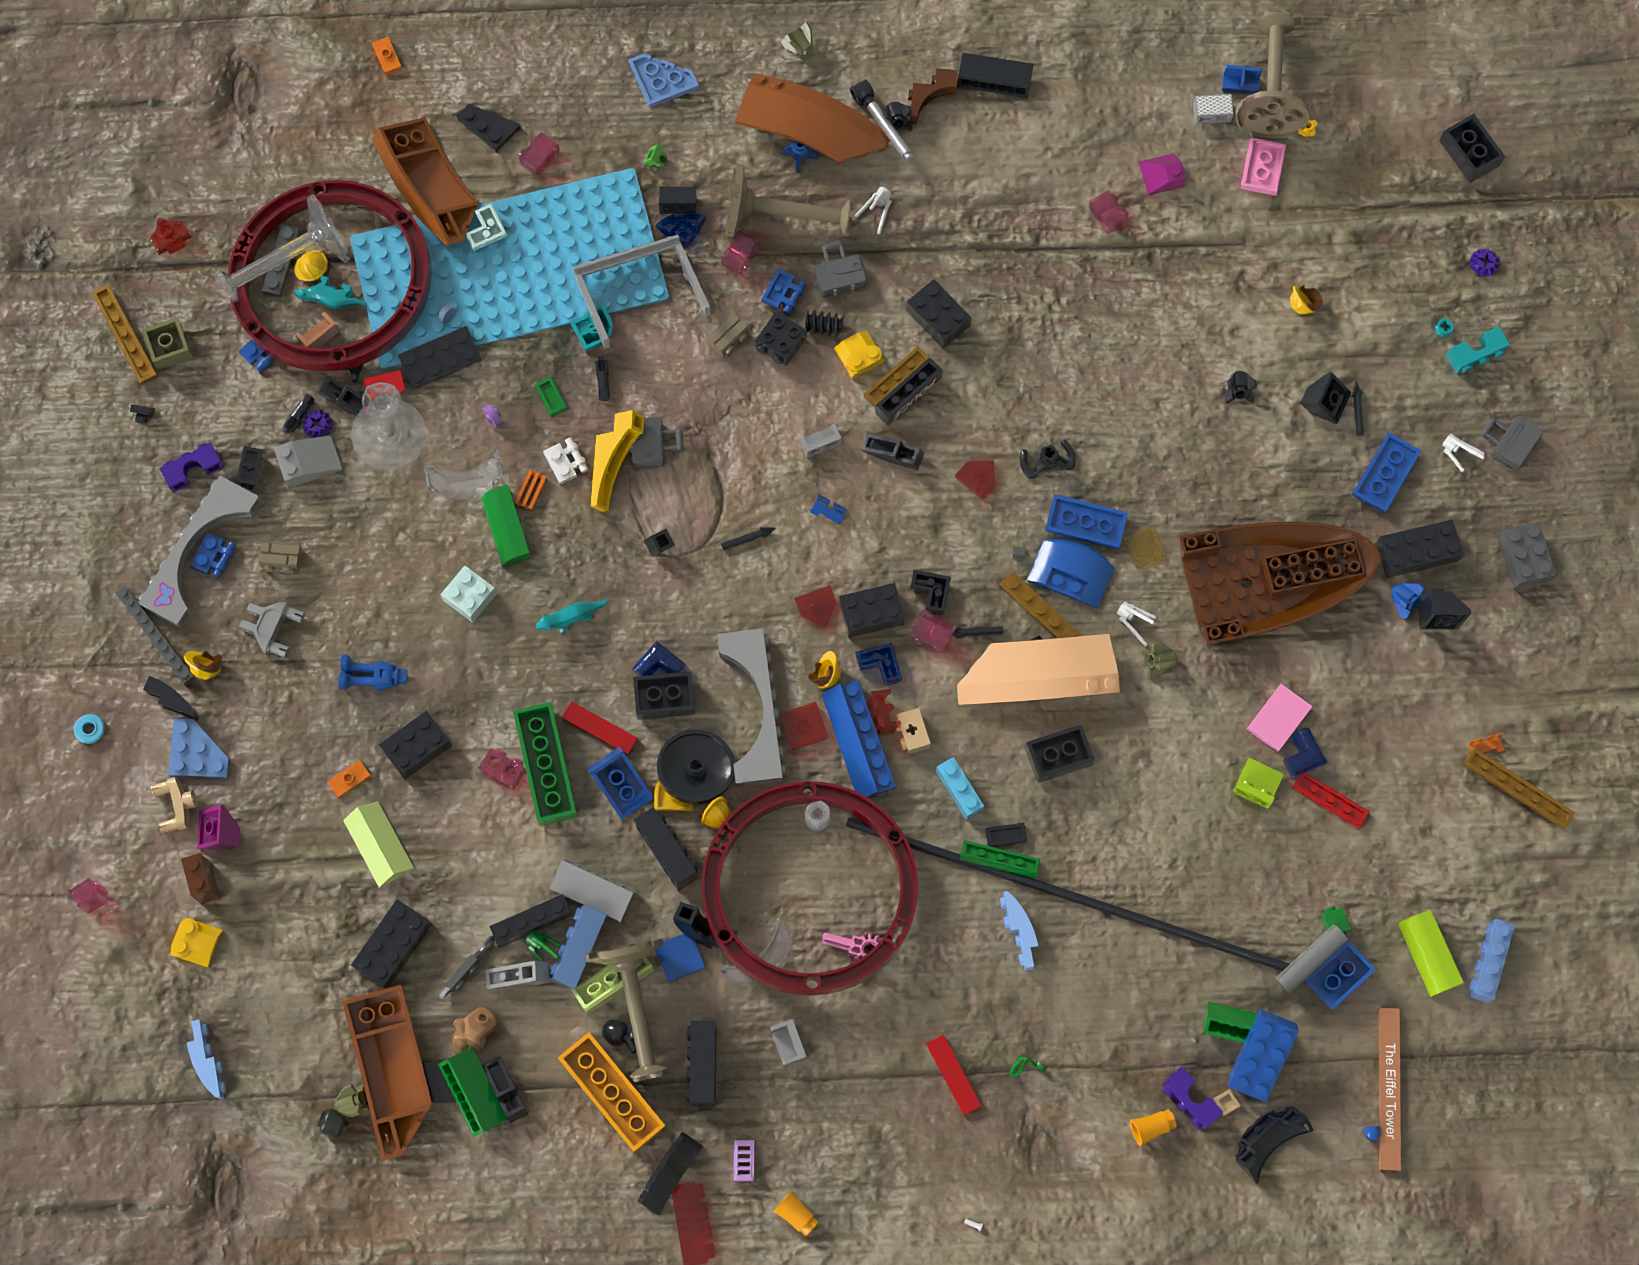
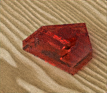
M159 218L156 223V230L152 233L150 240L159 255L166 251L171 255L186 246L184 241L192 237L182 221L172 222Z
M994 460L966 462L954 477L983 501L996 486Z
M830 585L794 598L800 616L824 628L837 604Z

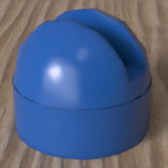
M1380 1126L1365 1127L1364 1134L1366 1138L1371 1141L1377 1140L1381 1135Z

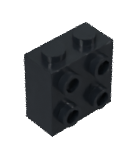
M776 311L756 338V349L764 355L768 354L776 363L787 366L806 340L807 330Z

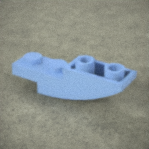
M1004 891L1003 897L1000 898L1001 908L1005 909L1006 917H1004L1005 929L1009 928V933H1018V935H1015L1017 947L1020 946L1021 954H1019L1020 966H1024L1025 971L1033 970L1034 963L1031 950L1038 947L1034 929L1022 906L1008 891Z
M201 1020L191 1021L194 1041L187 1042V1047L192 1064L206 1088L216 1098L224 1099L223 1093H226L225 1082L221 1081L220 1075L223 1073L221 1061L218 1062V1059L215 1057L209 1058L212 1055V1050L206 1040V1036L209 1035L207 1024H204Z

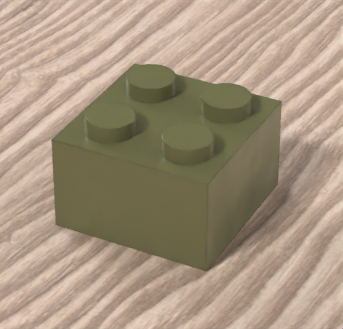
M178 317L142 330L151 359L158 371L194 358L184 328Z

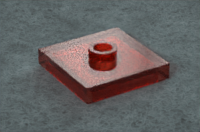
M816 702L779 713L792 751L829 739Z

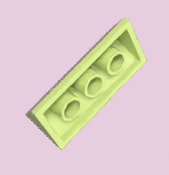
M378 801L358 806L343 820L379 888L414 869Z
M646 957L642 959V965L636 968L638 980L640 981L654 971L653 966ZM610 965L605 966L577 985L576 988L571 989L587 1015H590L624 992L621 972L614 971Z

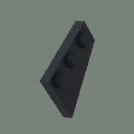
M468 104L456 115L462 124L495 152L521 129V124Z

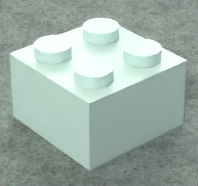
M466 566L460 570L441 593L445 603L472 623L475 622L497 595L495 587Z

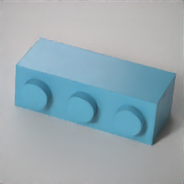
M954 757L937 766V775L965 820L967 821L982 812L984 809L983 803Z

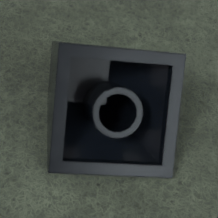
M1328 372L1307 387L1300 404L1309 413L1331 423L1338 424L1351 391L1332 372Z

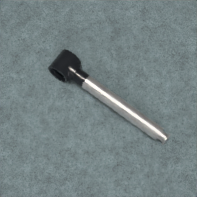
M865 79L850 87L849 90L854 101L857 104L860 103L866 106L901 157L905 159V162H911L915 156L911 155V150L891 122L885 119L883 111L873 99L874 91L868 80Z

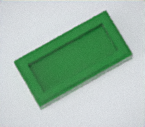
M552 377L534 384L551 418L568 410Z

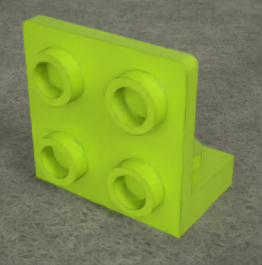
M1248 758L1232 792L1268 809L1275 798L1274 795L1284 775L1254 759Z

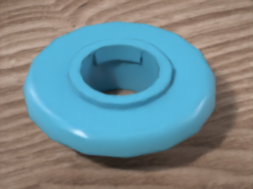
M94 714L83 715L74 726L76 738L86 744L95 743L100 740L105 730L103 720ZM93 724L95 726L94 731L91 734H86V726Z

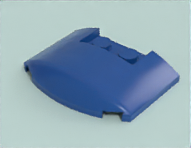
M1059 538L1045 539L1027 581L1098 609L1113 573L1114 566L1101 553L1083 543Z

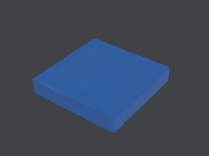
M685 934L664 941V946L656 950L668 983L705 968L695 941Z

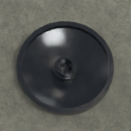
M688 730L674 735L663 745L657 759V775L664 790L673 798L688 804H704L722 796L728 790L734 778L733 764H735V760L730 747L717 735L703 730Z

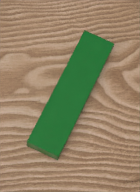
M966 840L963 842L960 860L1032 878L1037 877L1040 863L1039 858Z

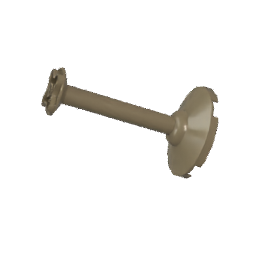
M1266 11L1260 19V29L1264 33L1269 34L1266 91H1260L1244 98L1238 104L1235 112L1237 125L1240 128L1243 126L1251 131V135L1257 138L1271 140L1290 137L1291 132L1297 131L1300 128L1303 130L1307 126L1310 117L1308 105L1300 97L1281 91L1284 35L1294 30L1296 25L1292 13L1288 11Z
M736 164L728 201L733 203L726 216L725 236L733 237L742 219L749 216L752 211L837 223L840 225L842 235L849 236L854 216V201L848 199L842 209L756 197L753 190L747 186L743 164Z
M663 938L652 941L653 944L647 940L585 954L586 962L610 965L614 971L621 972L640 1066L629 1075L630 1078H633V1082L661 1077L669 1070V1067L655 1064L636 968L642 965L643 958L664 946Z

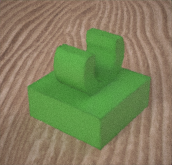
M656 144L649 148L643 164L648 167L653 165L657 167L664 166V163L659 160V158H667V154L662 152L664 147Z

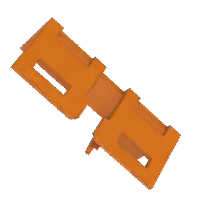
M1503 733L1489 736L1485 742H1482L1485 737L1472 740L1469 743L1470 750L1472 751L1473 748H1476L1484 753L1494 749L1496 754L1505 751L1500 737Z

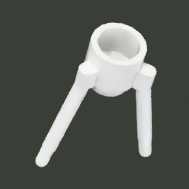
M880 187L854 216L858 218L871 203L870 210L876 205L880 207L885 205L877 231L878 235L881 234L888 208L892 203L890 200L891 192L884 187Z
M1452 433L1442 444L1445 447L1443 452L1451 458L1461 472H1464V468L1451 453L1452 451L1456 453L1462 447L1473 455L1484 459V452L1465 443Z
M1125 601L1117 611V614L1121 616L1119 620L1147 647L1148 644L1127 619L1131 621L1136 615L1154 624L1155 622L1152 619H1156V616Z

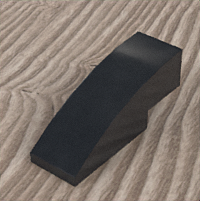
M330 375L325 378L317 390L318 394L366 422L369 421L378 407L348 385H343Z
M867 433L861 451L869 455L914 470L919 469L924 455L920 447L903 444L901 440Z
M152 676L148 677L143 690L148 695L159 698L158 704L162 708L198 721L199 716L177 691L161 680Z
M499 1056L483 1064V1069L510 1124L528 1115L526 1107L502 1058Z

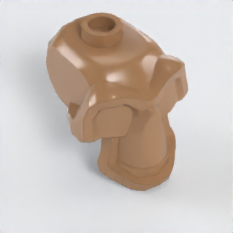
M479 1007L466 1017L456 1019L453 1022L456 1027L451 1043L453 1050L456 1053H461L471 1047L476 1050L482 1049L486 1042V1037L497 1025V1019L493 1012L488 1008Z

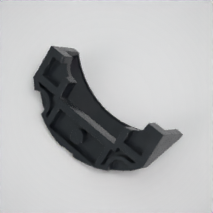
M1293 1106L1286 1107L1284 1111L1275 1113L1273 1110L1257 1119L1243 1133L1238 1143L1240 1148L1238 1154H1236V1162L1253 1182L1257 1184L1259 1183L1264 1163L1275 1149L1291 1138L1311 1133L1314 1129L1307 1116Z
M682 1131L655 1169L637 1201L659 1215L684 1173L703 1148V1145Z

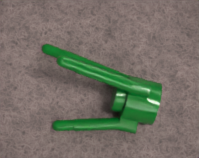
M537 930L526 939V943L530 945L528 949L535 955L538 961L544 962L537 950L540 951L542 949L558 959L559 956L546 943L549 942L559 948L562 944L549 938L543 932L540 934Z

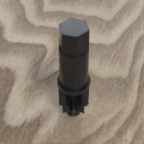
M599 356L598 361H595L599 400L608 401L610 400L608 364L603 356Z
M305 394L292 414L289 415L283 425L284 433H293L299 423H301V419L315 400L311 395Z

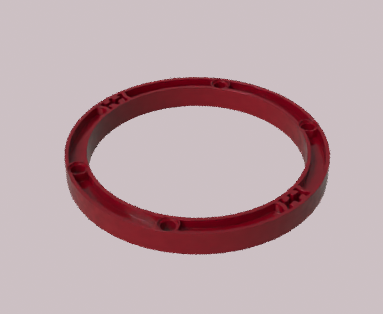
M345 180L318 181L293 188L279 195L262 207L250 219L239 235L231 254L228 267L229 297L233 310L245 332L269 356L279 362L303 370H345L363 365L382 356L396 346L411 331L424 310L429 296L432 276L431 259L425 239L415 219L392 196L377 188L358 182ZM325 204H352L381 214L391 221L405 237L409 245L412 264L411 278L405 297L396 312L384 325L369 336L348 345L334 348H308L292 344L277 337L258 320L253 311L249 295L250 271L261 244L277 226L303 210Z
M816 781L792 782L767 789L753 796L740 805L723 822L709 846L702 872L703 907L710 932L717 945L732 964L745 975L766 987L784 993L808 996L826 995L852 988L868 980L886 966L899 951L910 931L915 916L918 899L917 867L910 845L894 819L874 801L861 793L837 784ZM809 789L813 794L807 796L803 794V791ZM799 804H820L835 807L856 816L880 836L896 865L900 888L899 904L890 928L882 940L868 954L852 964L837 970L821 973H799L778 968L765 962L747 949L737 938L723 911L720 898V880L725 860L739 836L755 821L784 807ZM727 831V842L724 841L720 849V840H724ZM896 835L899 837V840L894 842L889 837ZM899 926H901V934L897 936L894 944L892 941L894 933H897ZM723 933H726L730 936V938L726 941H723L719 938V936ZM815 981L818 985L812 989L807 986V982Z

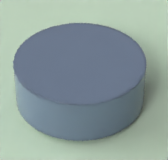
M445 305L440 310L438 319L444 324L449 323L454 318L456 309L451 305Z

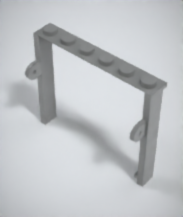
M678 235L573 267L575 281L604 349L610 347L609 343L611 340L606 334L582 277L663 251L675 249L682 264L684 278L690 282L701 306L700 313H704L705 317L711 316L708 301Z

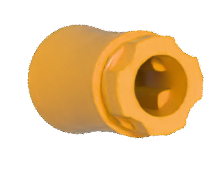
M1169 1109L1145 1117L1130 1119L1131 1131L1139 1146H1143L1152 1139L1168 1133L1177 1127L1175 1117Z
M792 1190L773 1210L774 1213L786 1220L798 1232L801 1231L804 1236H807L819 1222Z

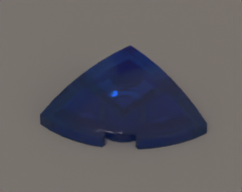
M684 212V215L675 217L673 214L660 220L656 224V228L667 237L678 235L681 245L688 248L701 230L706 220V215L697 212Z

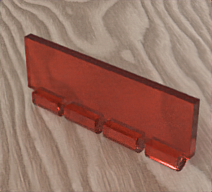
M695 1181L677 1184L672 1192L684 1265L706 1264L708 1259L715 1258L713 1243L705 1244V1240L712 1239L710 1222H701V1220L709 1218L706 1202L698 1203L699 1199L705 1198L703 1184L695 1185Z

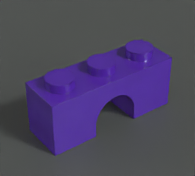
M209 443L200 445L197 450L191 453L182 454L175 461L166 462L159 469L169 488L175 493L190 485L187 474L191 468L201 467L208 476L224 468L215 448Z
M1180 1067L1162 1084L1164 1087L1163 1092L1170 1099L1173 1097L1178 1102L1177 1107L1184 1114L1187 1112L1191 1116V1122L1196 1128L1205 1130L1223 1111L1210 1097L1199 1104L1190 1100L1188 1090L1195 1081Z

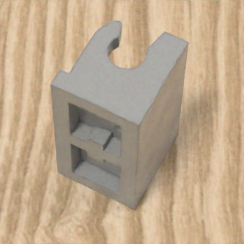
M835 424L807 437L802 436L799 439L807 458L842 445V438Z

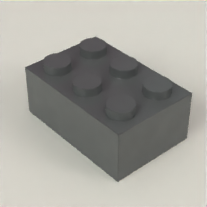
M1540 522L1504 529L1497 536L1514 590L1550 582L1556 576Z

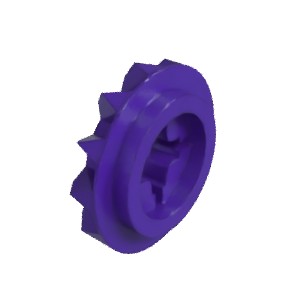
M1480 248L1472 254L1470 266L1480 276H1491L1497 272L1500 266V257H1497L1495 251L1492 252L1489 248ZM1487 257V261L1490 263L1484 268V262L1481 260Z
M321 409L317 411L312 410L302 420V428L306 435L311 438L327 436L333 425L330 415ZM312 420H321L320 424L322 428L320 426L318 427L317 425L313 427L314 423Z

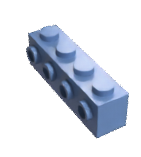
M586 905L582 906L581 909L577 908L573 917L576 921L573 927H569L565 936L568 938L565 945L562 944L559 949V961L557 964L554 963L551 968V980L572 989L576 988L586 964L585 954L591 952L606 914Z
M1494 919L1487 924L1485 934L1487 935L1480 947L1481 956L1475 965L1474 971H1476V974L1469 986V990H1471L1469 997L1486 1003H1490L1495 999L1515 927L1514 924L1499 919Z

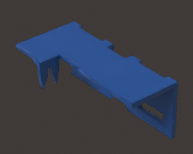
M818 494L810 513L817 517L821 513L830 520L840 524L845 516L846 508L834 502L833 510L828 508L830 500Z

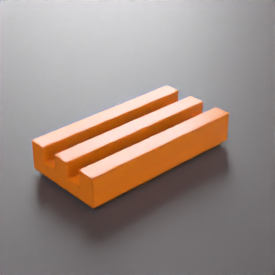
M529 470L514 502L515 505L533 511L547 476H542L540 473H534L532 470ZM534 477L533 480H532V483H531V485H530V487H529V489H528V491H527V494H526V496H525L523 502L521 503V500H522V498H523V496H524V493H525V491H526V489H527V487H528V485H529V482H530L531 478ZM540 479L541 481H540V483H539V485H538V487H537V490H536V492H535V494H534V496H533V498H532V501H531L530 505H527L528 500H529V498H530V496H531V494H532V492H533V489H534V487H535V485H536V483H537V480Z

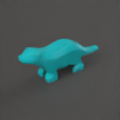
M322 275L320 276L321 283L310 288L295 289L294 291L298 299L319 302L332 310L344 309L352 305L367 306V303L362 300L350 298L354 293L351 286L342 284L344 290H336L328 282L329 278Z
M605 599L597 602L573 603L549 616L544 614L536 623V628L540 631L559 629L560 633H563L569 629L568 626L580 621L585 623L592 620L591 614L607 605L608 601Z

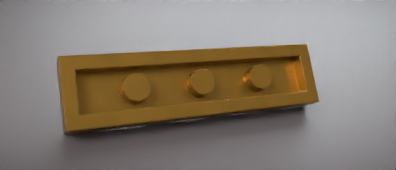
M917 346L864 393V397L876 407V404L924 363L929 356Z

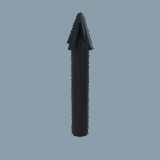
M1355 382L1351 397H1354L1356 435L1363 436L1361 402L1363 393L1358 383Z
M760 527L758 531L721 543L722 549L724 551L760 537L765 538L776 528Z
M1003 626L964 629L958 627L946 632V634L960 639L961 636L1003 634Z

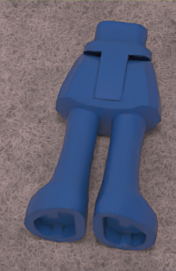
M342 654V673L339 675V690H346L351 686L359 685L375 686V690H384L398 686V684H406L408 669H399V666L380 660L376 664L356 663L352 661L349 655ZM347 673H372L374 677L352 676Z

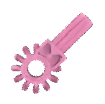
M824 933L822 938V944L849 951L848 955L855 957V960H859L866 955L864 952L866 947H875L879 941V936H875L873 940L871 933L868 934L867 940L863 935L860 937L853 935L852 939L829 933Z

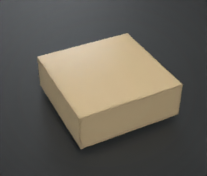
M1231 1089L1212 1099L1223 1111L1221 1114L1223 1117L1241 1106Z

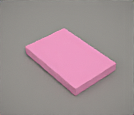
M1251 137L1240 189L1276 196L1287 144Z
M1280 684L1247 727V730L1278 752L1312 706Z

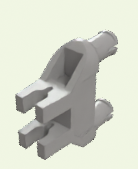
M287 602L275 603L264 608L249 603L247 611H249V614L259 617L257 624L242 620L239 625L242 628L241 630L256 637L263 653H274L286 658L288 656L286 652L289 653L290 647L275 642V638L284 619L288 618L301 624L303 622L302 618H305L306 613L291 608Z

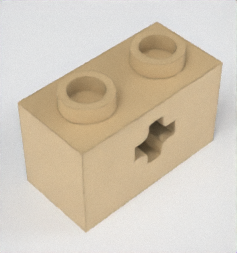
M916 708L897 714L894 725L896 731L901 733L902 739H900L902 749L906 750L908 755L929 749L931 743L920 709ZM910 728L912 731H915L914 735H911L910 732L908 733Z

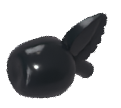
M609 1020L604 1024L602 1036L610 1045L622 1046L625 1043L632 1054L637 1052L635 1042L633 1041L634 1036L631 1023L627 1025L619 1020Z

